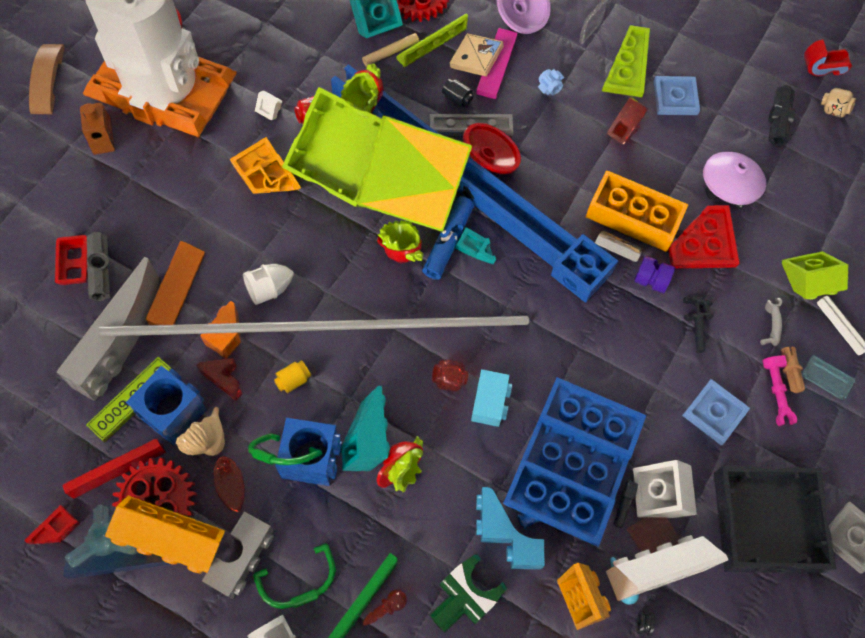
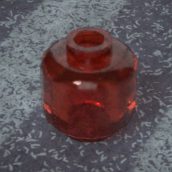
M443 359L434 365L432 382L436 383L438 389L456 392L462 388L463 384H467L468 371L465 370L462 362Z

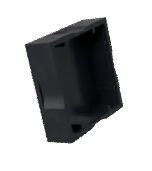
M722 466L714 472L722 552L728 558V561L723 562L724 572L824 574L836 569L831 532L826 520V498L821 468L785 467L781 469H765L751 466Z

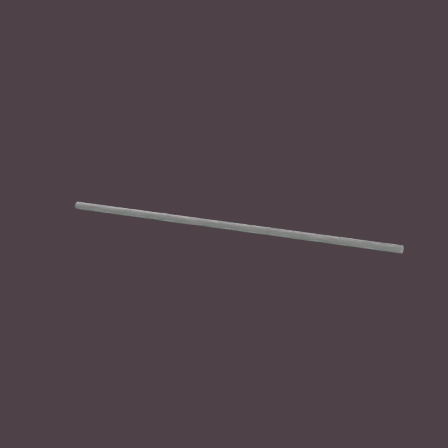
M528 316L105 326L99 327V336L528 325L529 318Z

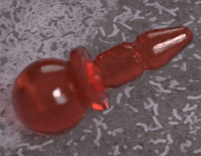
M398 589L392 590L388 594L387 599L381 600L383 605H380L363 620V625L375 623L377 619L382 618L387 612L393 615L394 611L402 610L407 604L406 594Z

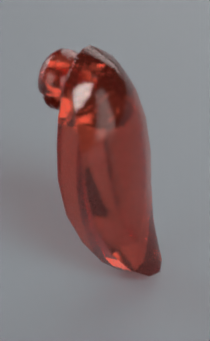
M222 456L214 466L215 489L229 510L239 512L245 498L244 478L237 464L231 458Z

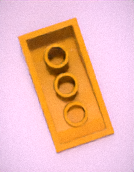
M574 564L557 580L577 630L610 617L609 611H611L609 602L605 596H601L598 586H600L598 576L595 571L591 572L588 565Z

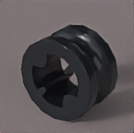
M640 610L637 616V634L641 635L645 632L647 636H652L655 627L654 612L645 614L644 610Z

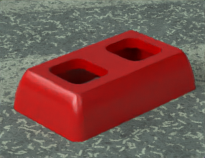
M86 235L56 239L55 282L57 284L71 285L87 282ZM70 249H82L81 258L68 259V251ZM81 268L80 278L67 279L69 269Z

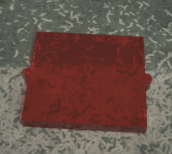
M641 517L639 522L626 529L640 552L649 549L652 554L657 552L656 547L669 542H671L672 546L679 544L678 540L680 538L666 517Z

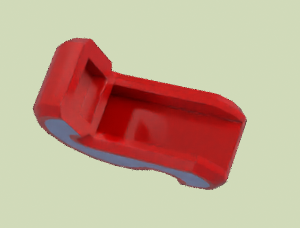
M824 39L812 43L804 53L807 71L813 76H823L833 72V75H842L852 68L848 51L846 49L827 51Z

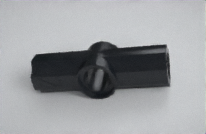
M788 85L777 87L774 103L768 117V123H771L768 141L777 147L786 145L789 141L790 126L795 117L796 110L793 109L795 91Z

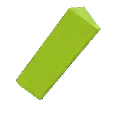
M464 14L403 51L396 57L397 60L406 67L467 29L468 15Z

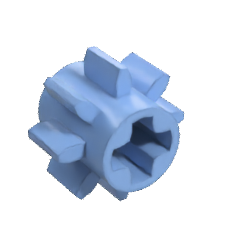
M550 69L545 70L539 76L541 84L538 88L543 94L555 95L562 89L563 83L561 80L564 77L555 69L552 71Z

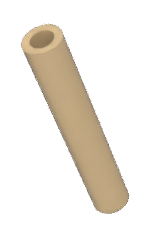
M413 33L362 57L363 63L366 67L368 64L376 63L418 43L419 38L416 33Z

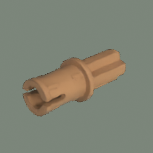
M785 347L780 351L782 356L785 355L787 366L783 369V373L787 374L790 391L794 393L802 392L805 389L801 374L803 367L799 365L796 348L791 347L790 351L789 347Z

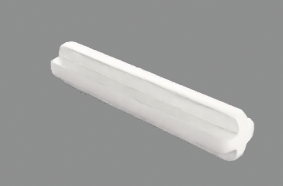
M829 296L821 298L817 304L857 355L865 353L864 339Z

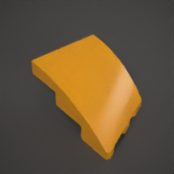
M267 137L230 159L253 194L301 189L293 174L282 168L284 162L279 154L276 153Z

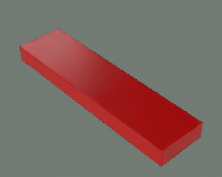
M154 439L63 484L62 487L65 494L74 499L130 471V466L138 467L139 461L146 463L149 461V458L154 459L166 453L160 441Z

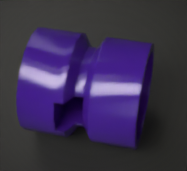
M645 255L634 282L645 287L651 285L653 290L664 294L673 276L675 267L664 262L659 265L656 259Z

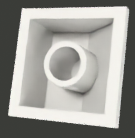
M674 460L633 468L634 483L638 484L635 495L637 517L678 518L697 515L691 465Z

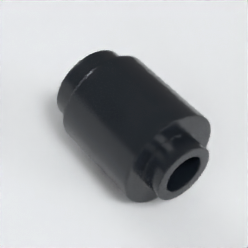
M448 79L442 88L445 98L461 108L465 105L468 106L473 100V90L456 79Z

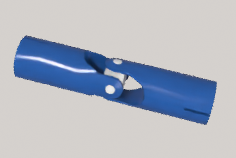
M462 196L456 198L448 215L444 230L440 232L422 269V272L427 277L435 280L441 278L474 208V203L470 199Z

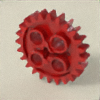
M397 0L400 16L403 14L404 20L411 17L412 22L415 21V18H418L420 22H422L423 18L430 21L431 15L437 18V12L442 14L443 8H447V3L449 2V0Z
M149 458L148 466L144 461H139V469L130 466L132 474H122L125 482L116 483L121 488V491L113 493V496L118 497L119 501L113 503L112 506L117 507L128 495L151 503L150 499L157 495L160 497V500L151 504L164 508L165 505L171 503L174 506V512L184 516H193L194 513L189 510V506L197 505L196 502L190 501L191 497L197 495V492L190 491V488L195 485V482H186L190 474L184 473L181 475L184 467L179 465L174 469V461L170 460L165 466V459L160 458L156 465L155 460ZM152 477H155L154 486L151 481ZM166 478H170L172 487L164 492L161 487L162 482ZM140 482L146 484V491L142 495H139L136 491L137 485Z

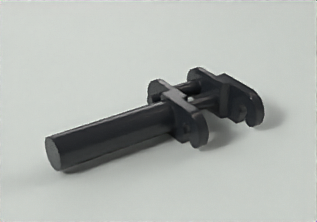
M684 297L683 303L696 306L697 314H693L691 317L686 314L684 315V320L694 321L696 352L704 353L705 335L703 319L710 320L714 317L713 314H710L709 307L713 302L707 299L702 300V297H691L690 299ZM700 306L705 307V313H700Z

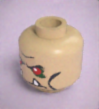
M834 88L830 93H825L821 105H825L824 111L826 114L843 118L846 114H851L856 98H853L851 91Z

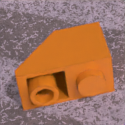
M230 301L226 306L221 307L217 317L208 324L239 323L235 304ZM209 333L200 335L206 346L225 359L241 343L240 333Z

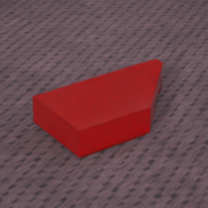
M60 505L24 541L28 544L62 542L80 522L65 507Z

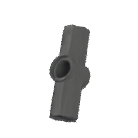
M93 232L87 235L88 297L94 301H104L110 298L107 235L101 232Z

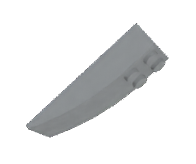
M144 257L57 370V373L74 390L93 401H96L98 397L106 392L109 382L120 373L122 365L140 336H99V327L144 326L146 323V317L155 299L160 280L148 258Z

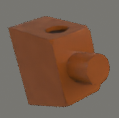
M87 103L81 106L82 131L93 155L115 151L111 117L103 104ZM98 132L102 134L100 138H97L96 136Z

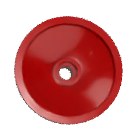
M474 123L467 127L463 134V142L472 146L469 156L487 171L496 174H509L518 168L521 162V155L516 144L508 135L498 128L485 123Z

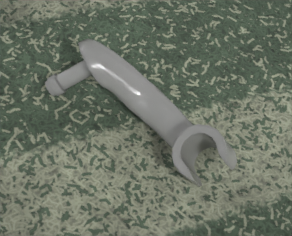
M775 298L774 304L767 300L765 309L772 315V331L770 338L760 341L761 345L772 343L774 346H777L780 343L782 331V317L779 310L782 300L780 298Z

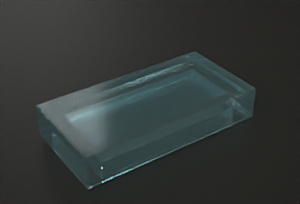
M815 355L810 357L801 373L804 378L841 400L847 397L856 380Z

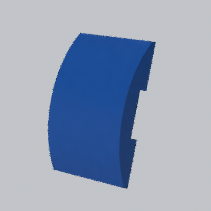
M557 377L503 504L598 547L646 415Z

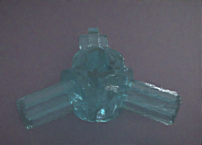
M99 504L93 509L94 524L88 530V535L84 537L85 542L67 554L65 559L74 568L93 554L98 557L118 551L134 555L138 551L136 547L130 545H116L111 542L110 538L105 537L110 524L109 508Z

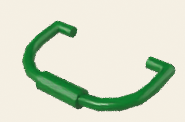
M273 433L261 436L248 445L249 453L252 454L253 458L270 465L301 464L322 455L321 450L310 447V454L284 459L277 458L275 455L260 449H254L258 444L270 439L280 441L281 437Z
M325 543L314 548L316 554L322 551L325 552L329 564L328 579L323 586L317 590L313 589L296 596L288 602L274 601L267 595L260 578L268 574L267 568L253 574L258 593L263 601L274 608L286 609L294 607L295 609L318 599L319 595L328 590L334 581L336 572L334 558L329 545Z

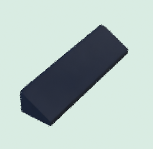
M118 545L68 552L63 577L72 579L172 564L163 561L161 556L155 554H141L136 550V547Z

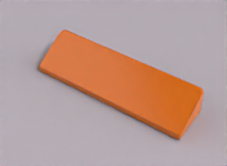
M180 241L147 314L146 321L149 325L175 324L205 255L204 251Z

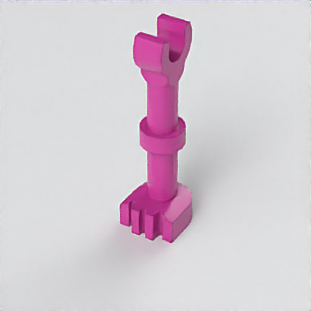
M783 355L763 359L764 368L770 370L773 382L771 389L772 393L776 395L779 407L776 423L778 426L784 425V416L789 419L790 425L797 423V416L788 407L785 394L787 388L782 382L780 368L787 366L786 357Z

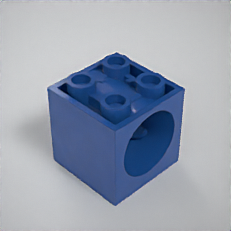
M160 366L126 403L140 419L174 446L177 438L184 434L191 424L196 422L207 409L203 404L205 400L199 395L200 392L192 384L188 383L186 385L181 380L182 377L172 368L168 371L163 366ZM176 394L183 395L181 404L176 410L166 415L156 414L157 407L164 398Z
M286 418L277 458H294L298 448L310 441L321 442L327 452L319 462L312 465L276 464L275 467L281 479L330 486L331 479H335L337 474L335 457L336 455L340 456L342 441H340L341 434L337 433L336 425Z

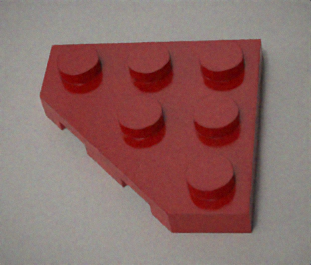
M729 205L707 206L677 240L670 245L668 250L671 266H674L675 269L735 268L740 264Z

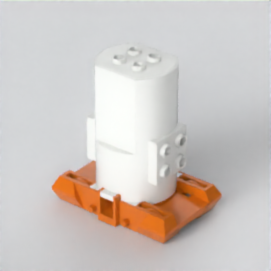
M86 0L98 29L95 40L105 61L86 85L83 95L122 109L125 114L130 112L133 114L134 119L150 125L156 122L160 127L163 124L199 137L227 93V89L237 72L197 56L191 32L181 28L173 0Z

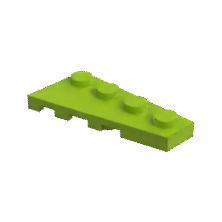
M630 25L604 83L603 92L636 97L643 96L650 28Z

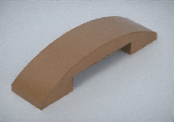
M43 44L35 56L29 88V109L31 114L53 113L55 102L53 87L57 65L62 64L64 45Z

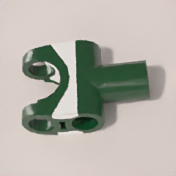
M477 554L457 566L440 583L442 589L449 596L429 616L444 633L464 614L476 624L492 609L508 588L503 582L496 589L494 587L489 591H482L474 586L471 574L481 560Z

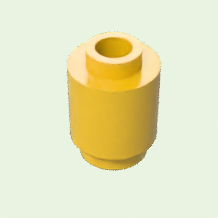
M303 361L293 362L275 373L277 378L274 379V382L281 392L285 390L289 393L306 383L311 374Z

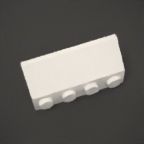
M692 535L679 539L678 545L672 546L671 542L656 547L657 552L651 554L648 549L635 554L636 559L629 561L627 557L618 559L613 562L614 567L607 570L606 573L617 600L621 601L706 571L728 561L727 555L705 537L693 539Z

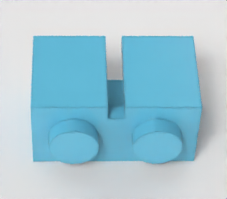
M481 369L471 421L499 427L501 419L506 420L508 406H505L504 402L505 397L510 398L512 384L508 383L509 375Z

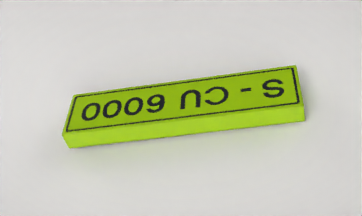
M159 357L86 424L104 443L135 414L126 401L160 366H163L168 371L171 369Z

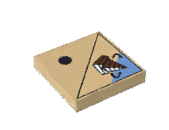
M467 33L450 61V67L487 77L504 47L503 41Z

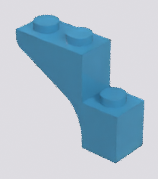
M482 487L481 495H476V510H481V520H476V535H481V542L511 543V546L506 548V560L511 562V569H542L545 566L544 539H532L520 534L512 525L493 489Z

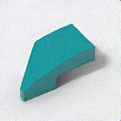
M466 227L455 248L490 264L496 261L495 255L493 256L489 246V238L485 239Z

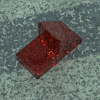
M630 97L607 131V134L624 145L641 127L639 123L649 109Z
M233 358L199 362L196 365L204 377L235 401L242 395L239 388L240 383L230 375L237 367Z

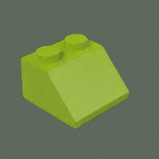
M823 251L782 260L783 268L793 291L804 299H816L817 296L825 294L835 295L839 291L848 289V264Z

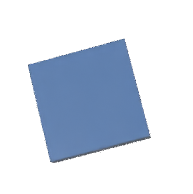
M655 76L653 83L657 115L699 114L700 105L696 77Z
M711 379L682 416L722 445L750 408Z

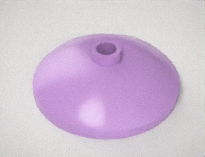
M497 0L498 11L502 19L511 29L519 33H535L543 28L549 19V0Z
M720 152L711 156L704 166L703 177L706 185L717 197L726 202L738 205L751 204L757 201L766 189V178L762 169L755 161L743 154Z

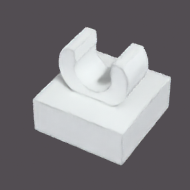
M261 91L258 94L255 111L270 120H274L277 118L278 110L281 109L282 100L266 91Z

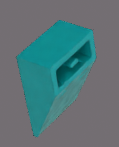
M377 386L361 402L341 446L343 471H371L388 458L390 445L386 441L388 422L384 418L386 400L385 395L382 394V386Z

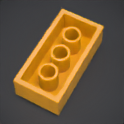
M606 170L590 203L586 218L667 252L688 204Z
M128 495L117 505L105 537L110 538L112 543L119 546L130 545L136 547V550L141 554L161 556L162 560L169 564L181 563L186 565L187 569L192 572L208 573L225 530Z

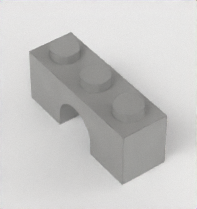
M244 512L231 532L232 537L243 545L242 555L238 560L231 563L224 562L216 557L202 581L231 599H234L235 595L239 596L246 586L245 578L250 571L253 572L260 562L258 556L263 548L267 549L274 538L271 526Z

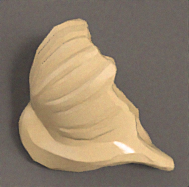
M218 407L214 408L210 417H205L201 422H193L190 428L177 438L176 444L181 452L188 455L204 453L213 456L218 455L223 450L225 439L218 415Z

